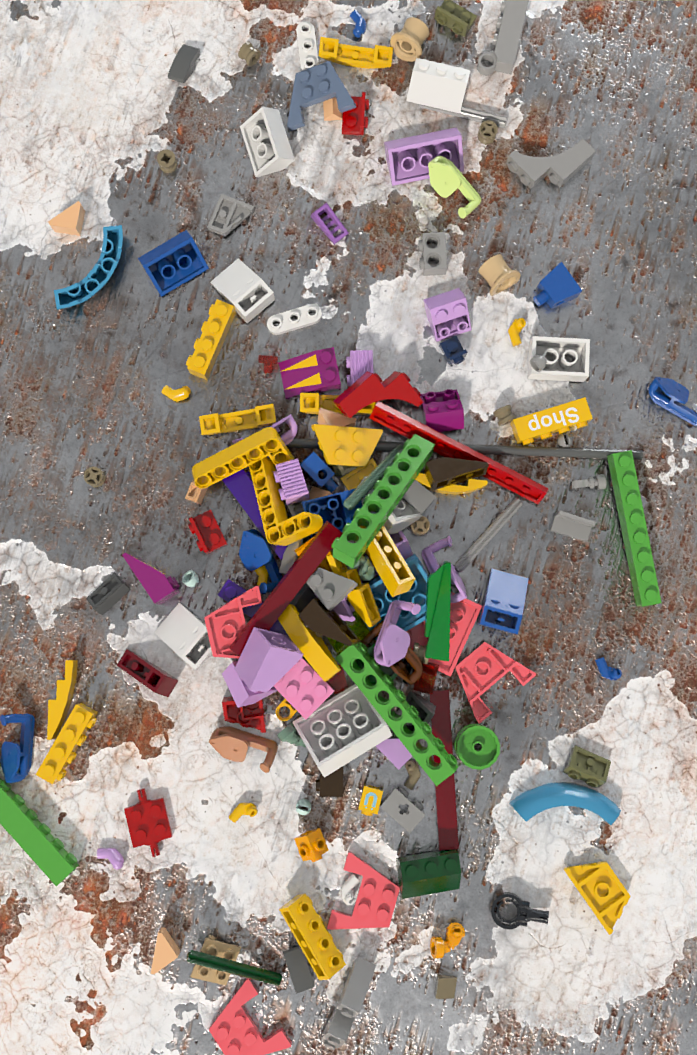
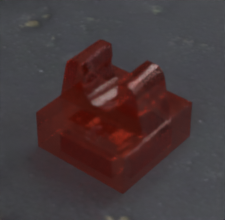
M259 355L258 363H264V373H272L273 364H279L278 356Z

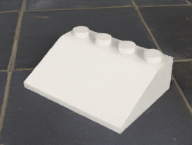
M356 684L321 704L307 719L301 716L292 722L324 778L393 736L387 723Z

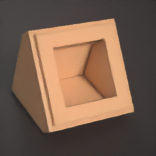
M334 97L324 101V121L342 120V113L338 110L337 98Z
M192 481L185 499L201 505L208 487L198 488L194 481Z

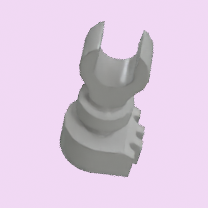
M596 474L595 479L589 477L584 480L572 481V489L583 487L591 489L594 486H597L598 490L606 489L605 474Z

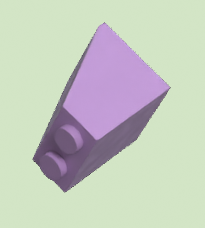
M254 627L234 669L250 691L267 693L302 658L303 653L287 635Z

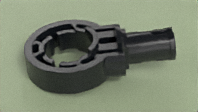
M510 892L499 894L493 900L491 906L493 920L504 929H515L518 926L527 927V922L530 921L548 924L549 911L531 909L529 907L530 902L522 901L519 896ZM502 898H505L506 902L513 903L518 910L513 919L507 920L503 918L504 923L496 917L497 914L499 919L502 918L499 913V907L503 904V900L497 904Z

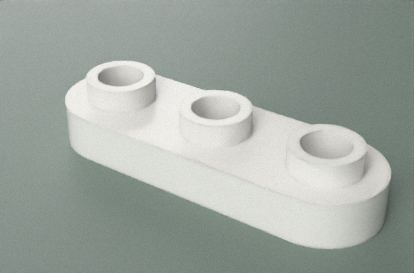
M307 21L298 24L296 32L301 71L319 65L314 26Z
M309 304L272 315L267 321V327L273 335H280L318 323L321 320L322 312L319 306ZM315 311L316 313L315 315L311 316L309 315V312ZM297 316L298 319L296 321H292L291 317ZM278 321L280 324L279 326H274L273 323Z

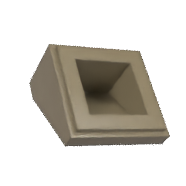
M437 974L435 999L454 998L457 977Z

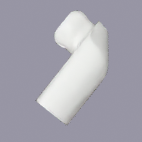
M354 873L341 886V897L346 905H352L355 902L353 887L360 879Z

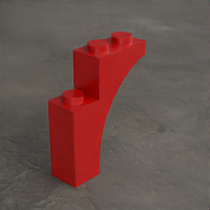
M367 371L333 401L342 414L348 418H351L367 405L380 400L399 399L416 407L423 403L420 398L421 393L417 388L410 385V378L404 372L400 373L394 371L383 382L377 373Z

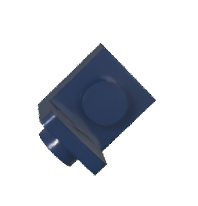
M457 336L439 344L449 365L453 363L457 365L465 360L468 352L466 349H463Z

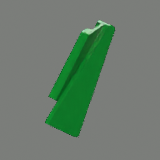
M444 561L443 565L427 577L424 636L428 637L425 658L449 661L451 563L448 561Z

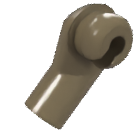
M408 760L405 768L409 777L404 786L412 790L421 777V772L415 760Z

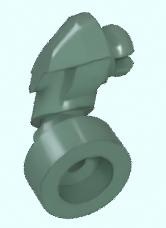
M362 555L354 568L346 565L348 570L358 569L359 567V576L363 581H370L375 575V568L367 556Z
M293 723L289 724L277 735L282 742L306 747L300 735L296 734L297 730Z

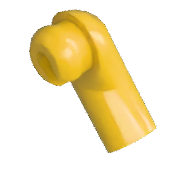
M523 318L515 319L508 329L513 346L522 343L519 333L526 325V321Z
M166 385L161 393L178 402L187 399L191 390L188 386L174 390Z
M265 565L254 570L259 576L258 586L263 582L267 584L269 576Z
M240 803L228 817L234 823L242 815L254 817L257 814V807L253 803Z

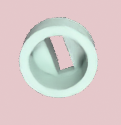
M189 570L184 574L182 582L188 587H195V584L199 583V576L194 571Z
M305 798L300 799L296 804V811L300 815L310 813L312 808L311 802ZM299 805L303 807H308V810L300 809L298 807Z

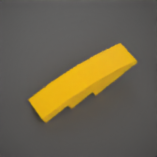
M333 553L326 556L333 573L358 583L347 595V599L368 627L374 626L381 620L369 583L362 584L357 569L348 570L344 563L332 557Z
M289 604L278 620L293 643L303 653L308 663L327 682L341 669L322 638L317 637L314 631L303 625L296 607L293 604Z
M65 660V679L57 680L56 699L48 700L47 740L57 738L66 719L76 684L78 660Z

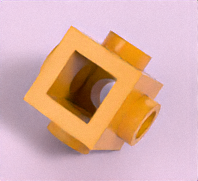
M320 828L308 830L294 838L303 861H318L323 858L322 854L329 851Z

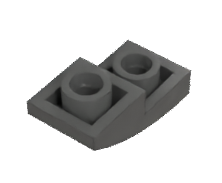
M183 44L173 60L168 73V79L185 83L193 73L192 66L200 56V49Z
M297 946L283 951L296 994L315 987L306 956L301 947Z

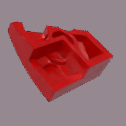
M232 696L223 698L222 707L225 721L239 723L242 727H251L260 730L261 733H266L263 699L254 704L238 708Z

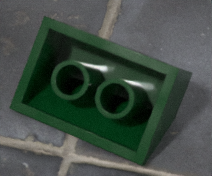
M454 849L396 858L401 899L460 888L461 867L459 853Z

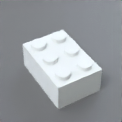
M532 336L528 348L527 379L584 382L589 377L590 339ZM536 355H543L547 360L546 367L540 372L535 371L530 364V360Z

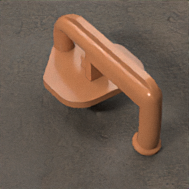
M230 726L216 728L209 739V743L223 758L235 762H243L245 760L249 746L267 752L264 762L260 764V769L265 773H269L278 750V745L275 741Z

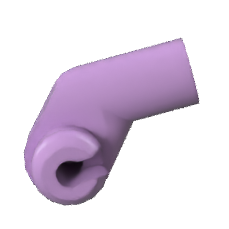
M98 848L97 859H108L116 870L123 867L124 859L117 849Z

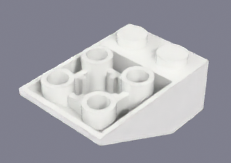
M239 258L210 282L223 298L235 307L236 312L246 323H249L275 300L274 292Z
M181 603L177 604L154 632L195 670H198L212 654L205 623Z

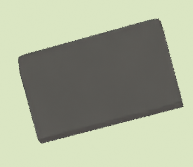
M114 572L86 599L96 612L104 615L130 588Z

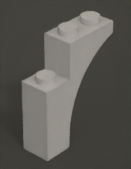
M582 138L567 151L549 157H532L514 150L508 156L506 164L509 170L516 173L520 177L521 182L525 186H529L530 189L535 187L547 175L553 184L561 188L592 160L596 151Z
M357 957L353 962L340 998L320 1037V1041L324 1042L323 1045L332 1050L338 1049L347 1041L353 1021L361 1011L376 968L375 964L360 957Z

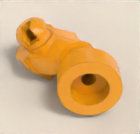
M457 922L451 923L446 928L445 940L441 937L431 938L430 952L434 959L443 958L445 953L450 952V949L454 950L455 946H458L461 939L465 936V930L461 924Z

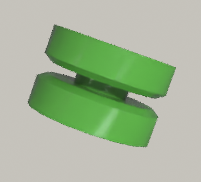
M472 723L458 731L454 739V749L464 765L472 769L482 770L496 762L500 754V743L498 737L491 729L482 724ZM476 743H479V749H474Z

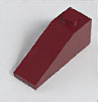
M126 649L117 664L119 668L150 690L168 698L179 681L129 649Z

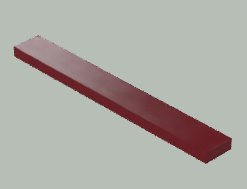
M328 521L324 523L231 644L230 650L240 656L254 627L270 630L330 552L334 540L342 536L343 533Z
M449 690L429 691V700L436 705L435 714L431 719V732L435 738H439L443 742L447 753L453 755ZM433 755V761L440 763V758L437 755ZM453 773L438 786L435 785L439 850L459 849L455 779Z

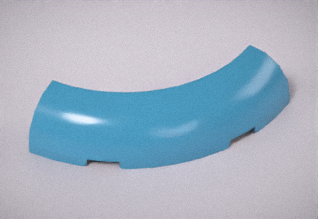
M122 225L103 227V246L100 258L83 280L69 287L54 290L57 310L69 308L88 300L106 285L113 275L121 256L123 246Z
M565 782L544 784L527 790L509 803L526 822L544 810L559 806H574L592 811L609 825L616 821L621 812L620 808L603 794L583 785Z

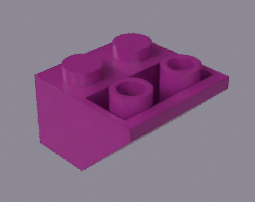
M457 389L421 394L424 425L438 432L464 429V409Z

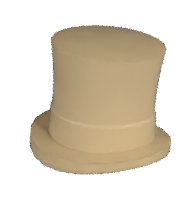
M414 17L407 18L402 30L394 33L391 37L390 45L393 47L394 54L399 59L407 62L416 61V58H420L422 55L421 46L429 36V29L420 19Z
M501 254L489 258L478 271L491 287L489 292L491 296L510 288L521 277L519 271L509 268Z

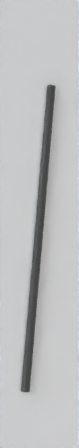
M294 438L291 443L286 445L287 448L320 449L318 439ZM378 441L374 451H393L397 445L403 446L405 442ZM463 444L481 454L607 458L608 455L613 453L630 451L621 449ZM632 450L633 459L642 460L643 450Z

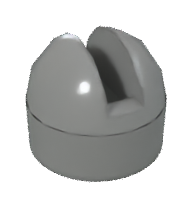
M536 355L530 360L532 368L537 372L542 371L546 367L547 360L543 355Z
M563 433L557 437L556 442L559 447L568 448L571 446L573 438L570 434ZM564 436H566V438H567V442H568L567 445H566V443H565V438H564Z

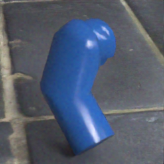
M354 10L350 14L351 19L356 23L353 34L360 38L366 32L367 23L359 12Z
M604 657L595 659L602 677L609 680L621 678V670L607 666Z

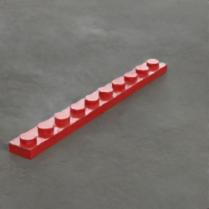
M377 401L369 417L409 439L414 434H417L435 444L433 451L444 457L487 462L489 467L486 474L482 475L483 477L536 504H539L548 492L547 487L380 401Z

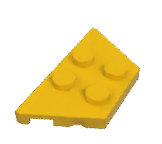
M311 425L312 430L317 435L318 445L324 453L323 457L327 465L366 467L383 433L382 429Z
M606 861L563 868L607 933L611 935L617 919H620L623 913V907L627 905L630 894Z

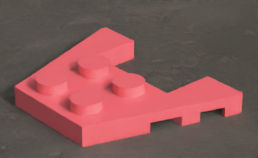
M258 585L204 617L213 657L240 658L229 647L246 626L242 608L262 603Z
M486 642L480 644L455 666L478 724L492 714L480 696L510 671L522 686L536 676L535 672Z
M348 851L343 870L362 875L363 877L352 915L332 909L327 929L389 927L400 886L381 872L372 868L364 860L362 861L355 856L354 853Z
M249 978L245 979L242 986L236 991L209 1028L210 1033L224 1055H266L292 1046V1042L283 1028L264 1039L245 1010L243 1004L259 994L257 987Z

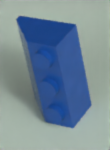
M187 230L138 258L161 297L209 269L195 241Z

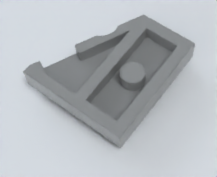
M221 194L207 228L209 231L226 236L254 212L255 207Z
M320 567L306 581L320 601L330 611L358 585L357 582Z

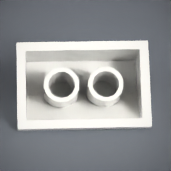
M416 58L406 101L460 113L470 70Z
M262 106L240 126L255 177L284 170L295 161L278 109Z
M365 476V477L363 478V480L360 482V484H361L368 476ZM373 488L361 499L362 505H364L365 497L374 491ZM401 499L385 522L384 527L389 535L395 534L420 519L422 515L405 500Z

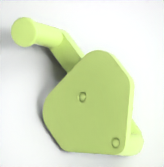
M437 156L428 163L430 184L441 197L447 198L459 189L469 201L464 208L458 209L460 218L464 219L481 203L480 195L449 159Z

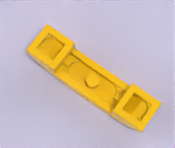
M320 37L318 56L323 59L357 68L391 67L393 47L375 45L374 49L339 44V39Z
M300 393V412L319 414V409L322 408L342 414L333 402L339 395ZM376 402L362 408L355 415L371 414Z
M274 404L256 406L255 409L225 414L215 413L199 416L201 435L240 432L277 423Z
M419 473L415 480L427 490L432 491L426 475ZM469 479L466 481V486L450 485L433 490V492L451 495L467 494L484 488L488 481Z

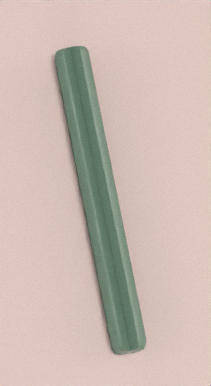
M397 445L344 500L343 505L345 508L352 510L374 487L375 483L383 477L386 468L393 465L396 454L403 451L402 445Z

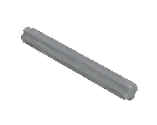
M418 104L420 108L480 123L490 120L500 128H505L507 123V117L462 106L460 113Z
M513 499L454 564L457 571L462 572L523 505L520 499Z

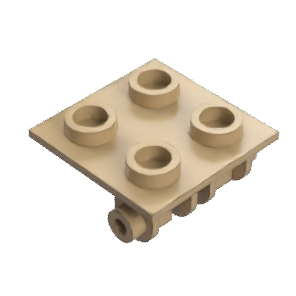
M208 935V938H205L200 952L232 961L237 960L241 950L240 946L216 941V937L213 935ZM195 964L190 977L226 986L231 973Z

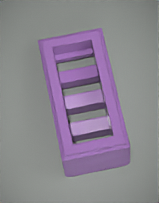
M327 202L311 214V218L334 245L349 234ZM325 212L327 215L321 219L319 216ZM330 218L332 221L325 225L324 222ZM335 223L337 227L330 231L328 228ZM340 229L341 233L334 237L333 234Z

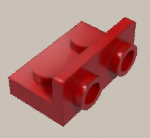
M362 92V97L351 96L356 104V108L343 112L342 134L364 135V128H368V117L365 116V111H369V99H365L366 92Z
M211 509L194 518H189L190 523L188 527L192 534L196 533L198 537L196 543L201 552L204 551L206 554H209L228 544Z

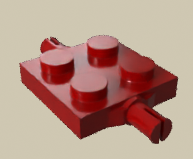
M145 788L137 790L139 802L124 808L133 848L150 845L152 857L160 855L158 843L161 840L171 838L172 832L164 798L147 800Z

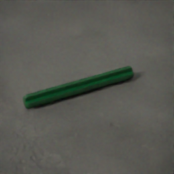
M189 950L186 957L189 963L279 986L282 980L280 973L195 950Z

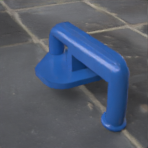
M655 377L648 388V393L653 402L688 423L697 426V413L682 405L688 401V389L672 379ZM658 387H660L661 390H662L668 397H666V396H664L663 394L657 392L656 390L658 389Z
M256 529L244 531L239 550L241 561L249 571L256 570L265 565L272 583H261L259 590L261 594L272 592L283 576L279 573L278 565L268 542Z
M2 714L0 721L3 726H6L8 723H21L20 746L17 743L5 741L2 744L0 758L6 783H16L25 779L31 769L35 718L31 714Z

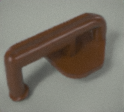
M384 621L377 624L361 640L366 647H370L371 642L379 635ZM409 646L404 658L415 671L410 675L402 659L390 667L398 676L410 685H413L422 676L423 668L420 658Z

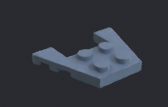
M330 61L295 74L287 128L290 131L305 126L304 108L328 99L337 98L338 110L341 113L356 108L355 102Z

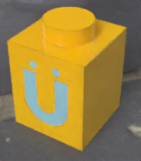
M363 784L358 804V810H362V814L367 816L378 815L383 788Z

